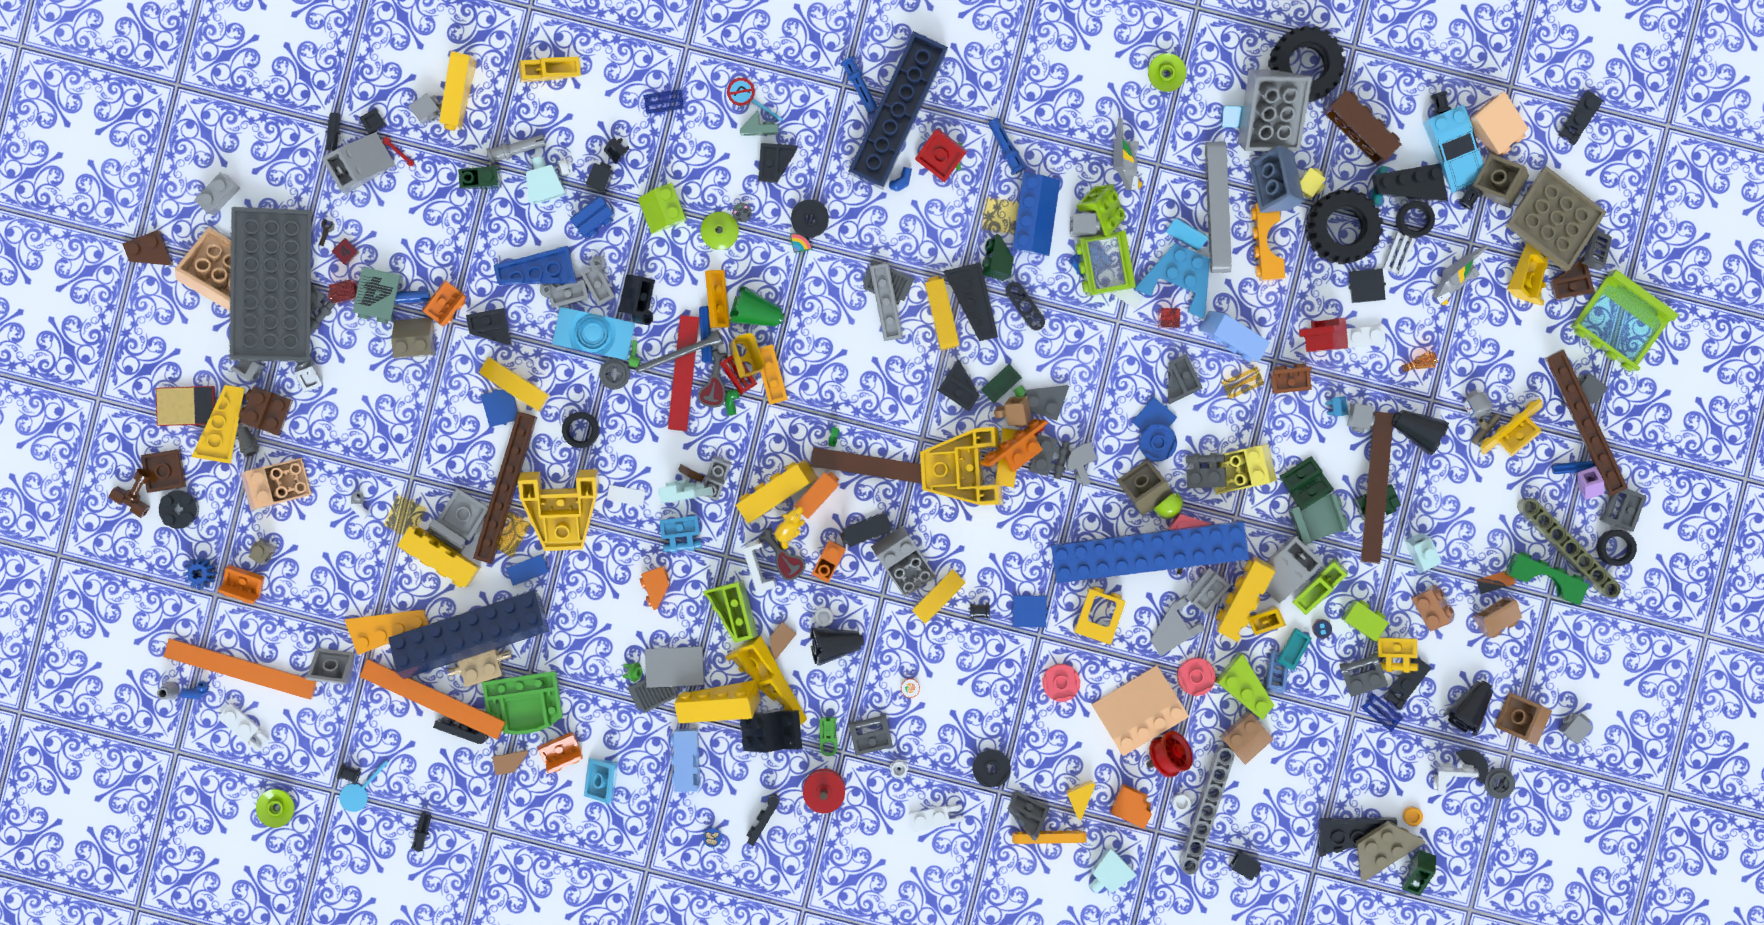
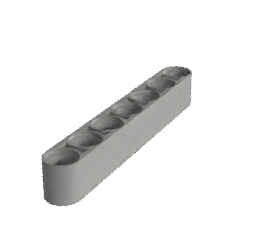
M1225 141L1206 142L1205 167L1210 272L1231 273L1227 147Z
M1225 745L1217 747L1214 752L1179 860L1181 869L1188 875L1195 874L1199 869L1234 761V752ZM1228 751V758L1225 760L1220 759L1221 752ZM1222 769V776L1215 778V770ZM1211 787L1217 788V793L1214 796L1208 795V790ZM1204 806H1211L1210 813H1202ZM1199 824H1205L1203 832L1196 831V827ZM1198 842L1199 848L1195 851L1191 850V844ZM1192 860L1194 862L1193 866L1186 869L1184 867L1185 862Z

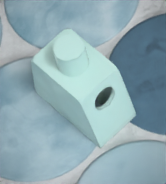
M543 157L533 158L534 170L526 172L529 203L534 205L566 196L567 192L553 165L545 166Z
M1420 533L1404 540L1419 574L1442 563L1429 536Z
M1108 846L1091 870L1096 879L1089 887L1096 894L1103 887H1106L1112 893L1137 875Z

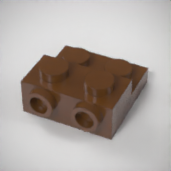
M253 386L246 393L245 399L248 400L246 407H242L239 412L240 423L280 436L293 400Z

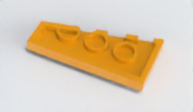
M424 609L344 619L357 655L388 644L389 637L429 624Z

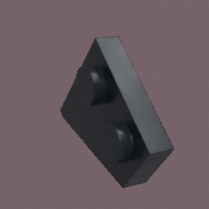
M761 143L758 182L778 183L797 152L798 145Z
M505 308L466 315L469 334L512 345Z
M959 360L956 361L937 390L967 411L971 410L980 396Z

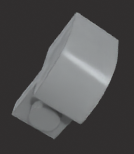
M1091 442L1074 448L1066 461L1067 471L1075 469L1074 477L1077 483H1081L1082 486L1091 483L1084 465L1098 460Z

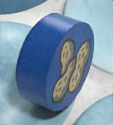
M708 828L703 834V842L708 847H717L722 841V833L718 828Z

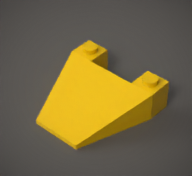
M996 427L975 428L920 451L922 490L981 506L1003 505L1002 486H983L982 465L980 464L982 461L981 449L999 447V429Z
M598 469L578 470L576 476L577 488L542 489L540 471L521 472L518 479L520 500L544 551L583 549L599 490Z

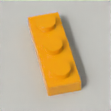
M707 270L705 271L710 328L730 327L725 271Z
M773 344L759 348L764 362V368L760 372L769 405L788 400Z

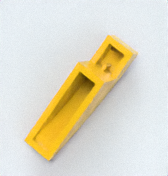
M489 356L478 372L539 412H541L551 396L538 388L534 383Z

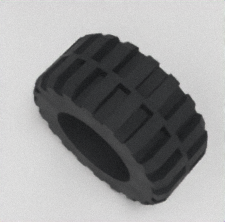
M1306 25L1302 28H1294L1289 33L1287 32L1275 44L1270 53L1271 58L1268 61V67H1270V70L1293 73L1289 60L1291 54L1296 49L1307 47L1316 51L1323 61V73L1317 80L1311 82L1308 101L1314 102L1325 97L1340 83L1341 76L1345 71L1343 64L1346 62V58L1342 56L1343 47L1337 44L1339 40L1336 37L1332 38L1329 36L1331 32L1328 30L1323 32L1320 30L1321 27L1318 26L1310 28L1309 25Z
M1339 189L1323 196L1312 206L1311 212L1308 213L1306 218L1308 223L1305 225V231H1308L1306 238L1312 244L1310 246L1311 249L1319 253L1317 256L1321 259L1326 258L1327 262L1350 264L1365 258L1374 250V247L1380 242L1379 236L1383 233L1381 228L1383 217H1379L1378 213L1381 211L1379 207L1375 208L1372 198L1367 199L1365 193H1357L1354 189ZM1339 209H1347L1353 212L1360 222L1361 231L1358 239L1348 245H1341L1335 242L1327 229L1329 216Z

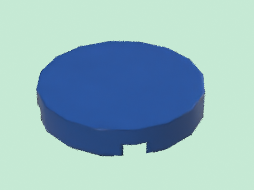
M1160 423L1151 424L1144 428L1138 441L1142 454L1149 460L1156 462L1170 458L1177 447V438L1174 431L1167 425Z

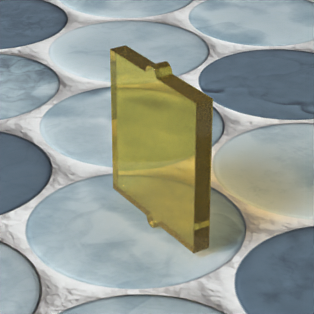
M986 198L985 210L982 212L984 216L982 229L1014 234L1018 202Z
M397 495L384 526L396 531L397 534L401 533L404 535L409 526H419L427 508L414 503V500H408Z

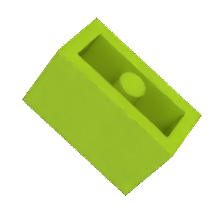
M1353 600L1341 617V620L1369 639L1377 642L1389 624L1385 620L1386 616L1377 610L1375 613L1369 609L1370 605L1363 600L1359 602Z

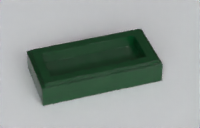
M1008 364L981 390L995 403L1022 377Z

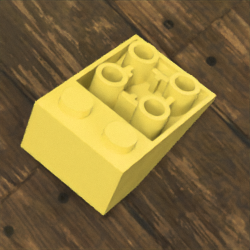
M1266 443L1223 453L1225 455V462H1218V468L1226 467L1227 487H1215L1216 494L1277 481L1269 444Z

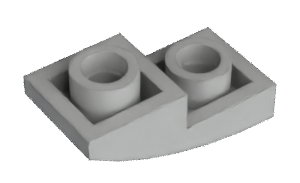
M716 456L713 457L704 481L705 488L712 487L713 495L705 497L716 501L719 500L732 462Z

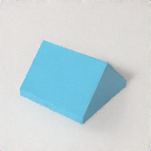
M588 759L584 790L585 797L606 804H610L614 800L618 761Z

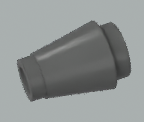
M248 427L238 429L240 453H243L244 457L257 454L259 452V445Z

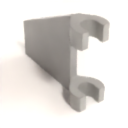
M1184 596L1172 603L1150 639L1160 656L1205 630L1201 622H1198L1189 629L1177 612L1178 609L1188 604Z

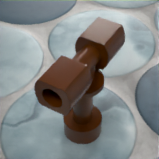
M139 468L133 476L136 481L131 490L125 491L117 486L112 489L108 498L119 505L122 503L130 507V512L142 518L146 516L150 506L140 500L141 496L138 493L142 485L149 482L151 473Z

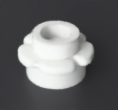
M562 158V160L557 161L561 176H569L572 171L570 160L566 161L565 158Z
M901 759L891 763L890 771L893 777L904 778L909 770L907 763H904Z

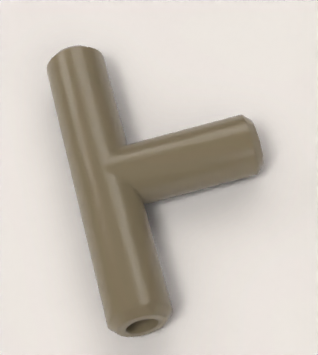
M1495 413L1488 422L1483 417L1479 418L1477 422L1481 430L1473 437L1471 442L1474 445H1478L1501 419V415Z

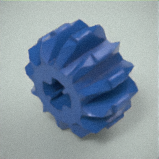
M198 557L197 560H190L191 565L186 564L184 566L188 570L183 572L184 576L188 575L185 582H191V588L197 586L198 590H202L203 587L209 588L210 582L216 581L212 577V575H217L216 571H212L216 565H209L210 559L203 560L202 557ZM198 570H202V572H201V573H203V576H202V577H199V576H198V575H199V574L197 573Z

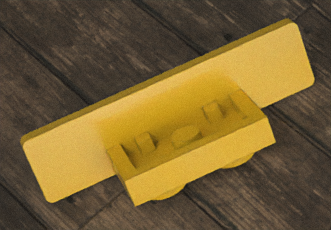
M1540 398L1536 401H1531L1522 413H1516L1511 418V422L1506 426H1500L1495 435L1484 439L1480 446L1481 453L1485 455L1499 444L1512 457L1541 433V429L1530 418L1543 408V401Z

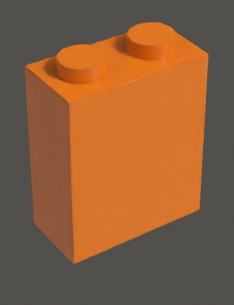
M824 472L793 507H802V515L809 519L840 485L837 482L839 478L832 472L829 474Z

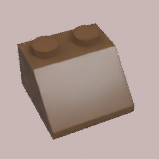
M1504 597L1472 617L1485 637L1495 638L1502 634L1501 630L1506 627L1512 628L1517 625L1522 615L1517 600Z
M1509 692L1494 727L1534 745H1538L1552 710Z
M1248 711L1219 736L1245 765L1274 740Z

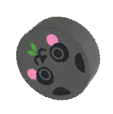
M738 203L734 206L732 214L736 221L744 223L751 218L752 210L749 205Z

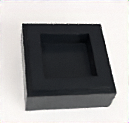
M376 108L360 117L369 135L387 126Z

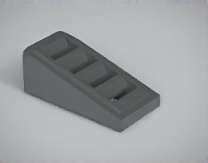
M1596 229L1590 238L1582 264L1597 271L1603 269L1607 261L1612 237ZM1597 237L1604 239L1605 242L1597 239Z

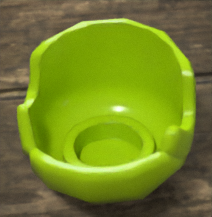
M1177 492L1171 494L1156 506L1154 511L1163 519L1173 518L1181 512L1183 499Z

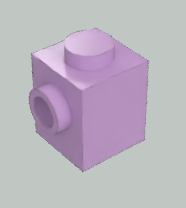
M1597 467L1577 473V485L1585 500L1604 494V480Z

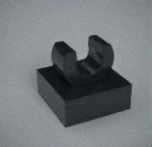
M615 138L611 139L604 148L606 154L615 164L623 159L630 148L629 146L623 148L620 145L623 141L622 138L618 140Z

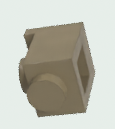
M261 538L258 542L253 543L248 557L260 565H265L269 563L278 548Z

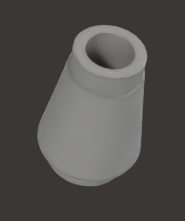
M174 682L164 683L157 691L159 699L168 701L176 699L179 695V688Z

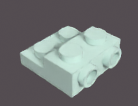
M686 480L665 483L666 487L659 488L658 490L661 503L713 495L712 487L705 488L704 484L695 486L694 482L687 483Z

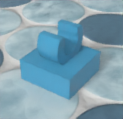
M1346 396L1335 397L1331 401L1325 402L1326 405L1331 404L1334 408L1333 411L1327 412V415H1335V417L1349 415Z

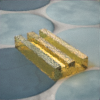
M1254 367L1222 381L1221 384L1224 387L1225 393H1227L1228 399H1232L1263 385L1264 381L1258 368ZM1255 372V376L1228 387V383ZM1258 379V383L1231 394V390Z

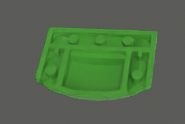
M556 671L482 682L486 712L506 721L502 730L503 733H534L551 726L563 717Z

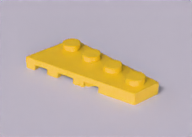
M224 385L191 457L231 464L244 388Z

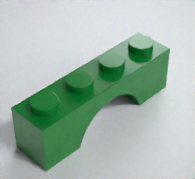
M1513 553L1505 575L1526 583L1535 576L1546 575L1555 583L1557 597L1581 606L1590 585L1584 582L1585 578L1575 574L1573 577L1566 574V570L1559 567L1555 569L1548 567L1550 563L1540 559L1534 561L1531 559L1532 556L1527 553Z

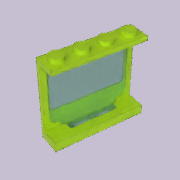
M1613 270L1606 276L1573 322L1571 328L1575 330L1574 334L1583 339L1585 337L1589 340V344L1592 347L1606 352L1605 356L1613 361L1617 360L1621 363V367L1624 370L1633 372L1640 370L1641 367L1638 365L1667 324L1675 321L1679 314L1618 270Z

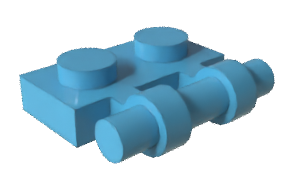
M698 515L659 520L661 538H669L670 544L663 545L664 552L678 553L679 550L688 549L689 551H695V548H702L701 540H693V535H700ZM676 537H687V542H676Z

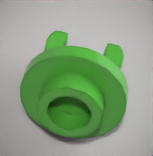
M634 662L623 665V667L629 669L628 674L622 675L623 678H629L630 681L636 682L642 676V668L639 663Z

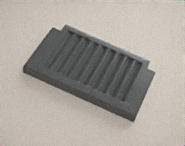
M872 260L870 266H872V265H877V264H881V263H879V262H877V261H875V260ZM869 267L863 283L866 284L864 290L875 294ZM890 268L896 304L899 305L900 300L905 301L914 278Z
M646 679L627 688L637 709H642L643 713L677 698V691H679L678 686L646 688Z

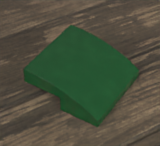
M1312 456L1279 476L1301 511L1334 491V488Z

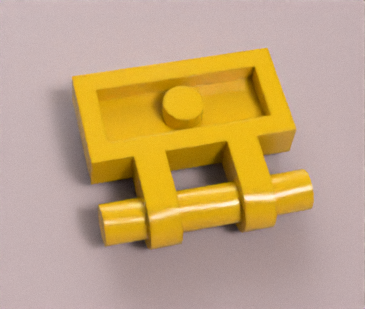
M1379 637L1378 657H1386V662H1380L1382 669L1386 670V672H1393V670L1404 671V673L1418 671V664L1410 662V658H1418V638ZM1393 658H1403V663H1393Z

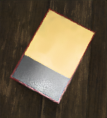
M215 386L156 388L157 426L206 425L216 405Z

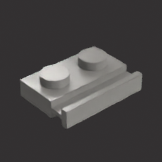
M434 519L430 522L429 534L457 552L461 553L465 548V539Z
M1208 568L1186 594L1185 598L1207 615L1231 585L1212 569Z

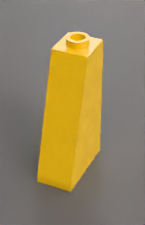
M453 51L450 53L439 122L444 125V129L455 131L456 128L462 129L477 62L470 55Z
M939 276L928 278V282H925V288L939 350L959 347V339L944 278L939 279Z

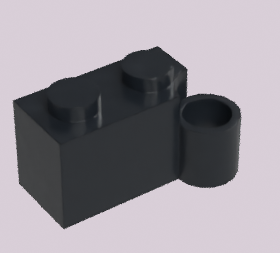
M626 274L618 312L631 314L632 320L636 324H651L653 313L649 310L655 280Z

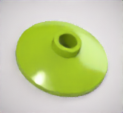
M1164 53L1158 55L1149 65V81L1160 91H1174L1186 79V66L1181 58L1174 54ZM1163 71H1168L1170 76L1165 77Z
M725 212L711 213L704 219L701 225L703 241L707 246L715 250H724L731 247L739 235V227L736 220ZM722 227V233H716V228Z
M271 789L264 792L256 803L257 817L268 827H282L294 815L295 805L293 799L287 792L280 789ZM278 804L280 810H275L274 805Z

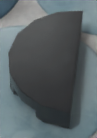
M1471 749L1458 751L1456 754L1464 764L1474 765V768L1478 769L1479 777L1475 778L1482 784L1488 773V763L1485 757Z

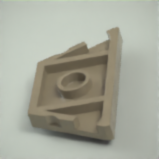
M1386 821L1356 841L1361 881L1365 882L1424 844L1425 841L1421 836H1416L1408 830L1400 828L1390 821Z

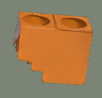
M1122 784L1110 808V813L1145 829L1152 815L1150 810L1151 803L1146 801L1147 794Z

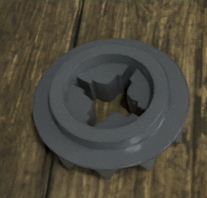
M619 359L606 361L599 371L602 384L613 390L623 388L630 378L629 367ZM616 366L617 372L623 374V376L616 377L614 383L613 377L607 375V373L613 372Z
M1494 768L1487 773V777L1484 780V788L1487 793L1497 799L1510 796L1515 788L1514 776L1503 768ZM1494 778L1498 780L1503 779L1502 784L1505 788L1500 786L1495 788L1496 782Z

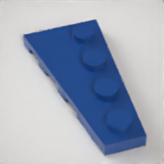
M568 246L493 265L499 285L577 283Z

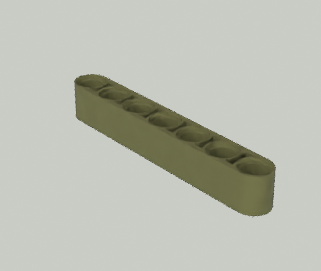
M1523 498L1518 502L1517 509L1519 513L1600 595L1609 598L1619 596L1621 592L1619 583L1537 500ZM1527 502L1532 504V509L1529 512L1525 509ZM1543 515L1545 517V523L1541 526L1539 524V518ZM1555 529L1559 532L1556 539L1552 537V532ZM1568 543H1571L1572 550L1568 553L1566 551V545ZM1581 557H1584L1586 562L1581 567L1579 560ZM1597 570L1599 577L1594 580L1592 575ZM1611 584L1612 591L1608 594L1606 587Z

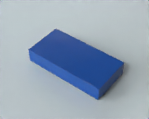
M543 554L506 568L513 586L550 572Z

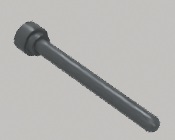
M719 330L713 331L704 340L638 365L636 372H644L710 345L716 347L723 345L722 336Z

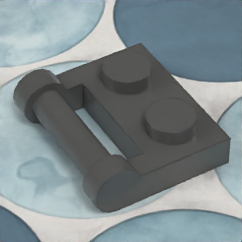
M1624 489L1609 497L1603 515L1601 514L1599 520L1634 532L1647 496L1630 489ZM1619 493H1622L1624 497L1615 519L1611 518Z
M1377 653L1355 662L1339 664L1351 697L1388 686ZM1371 664L1375 665L1374 669L1352 676L1349 674V671Z
M886 713L861 721H848L856 756L893 747ZM882 724L883 729L857 735L856 729Z

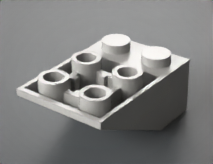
M377 132L342 146L322 157L340 191L345 194L350 193L396 166Z
M903 526L871 546L904 598L936 577Z
M1291 536L1266 561L1274 566L1276 571L1266 591L1280 604L1308 580L1324 563L1296 536Z

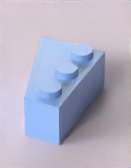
M1210 310L1198 330L1211 337V340L1216 343L1225 345L1227 350L1235 354L1236 352L1241 354V358L1249 363L1251 361L1259 362L1270 344L1268 340L1230 316Z
M698 728L675 729L674 734H671V746H674V753L671 754V764L674 765V773H672L674 792H696L700 787Z

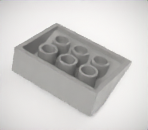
M1249 69L1238 144L1245 151H1270L1279 145L1290 151H1300L1312 77L1268 69Z

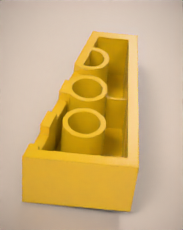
M806 459L797 464L792 462L785 467L786 471L780 474L777 472L769 478L771 480L765 485L762 482L754 488V493L750 495L747 492L738 498L740 502L735 506L747 524L753 522L791 495L803 489L806 485L818 479V476Z
M1255 556L1252 560L1246 562L1243 576L1237 578L1234 584L1236 588L1233 593L1229 592L1225 599L1226 605L1223 609L1220 608L1215 616L1218 632L1236 642H1239L1241 638L1239 635L1241 628L1247 627L1249 623L1250 611L1256 610L1259 604V594L1263 595L1276 572L1274 566Z
M757 680L692 692H682L677 696L674 706L678 723L753 718L761 697Z

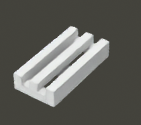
M1397 232L1383 269L1402 275L1416 239ZM1399 239H1403L1393 266L1389 267ZM1408 241L1409 244L1407 246L1406 252L1400 264L1399 270H1397L1396 268L1398 266L1399 260L1405 248L1406 242Z

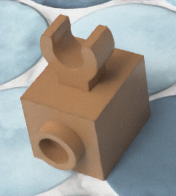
M1028 396L1010 397L1005 406H997V410H994L995 418L1007 417L1008 426L1024 427L1032 418Z

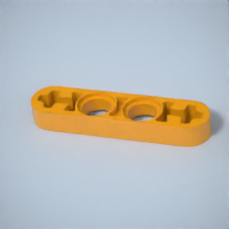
M1026 831L1012 832V843L1087 842L1086 831H1040L1036 841Z

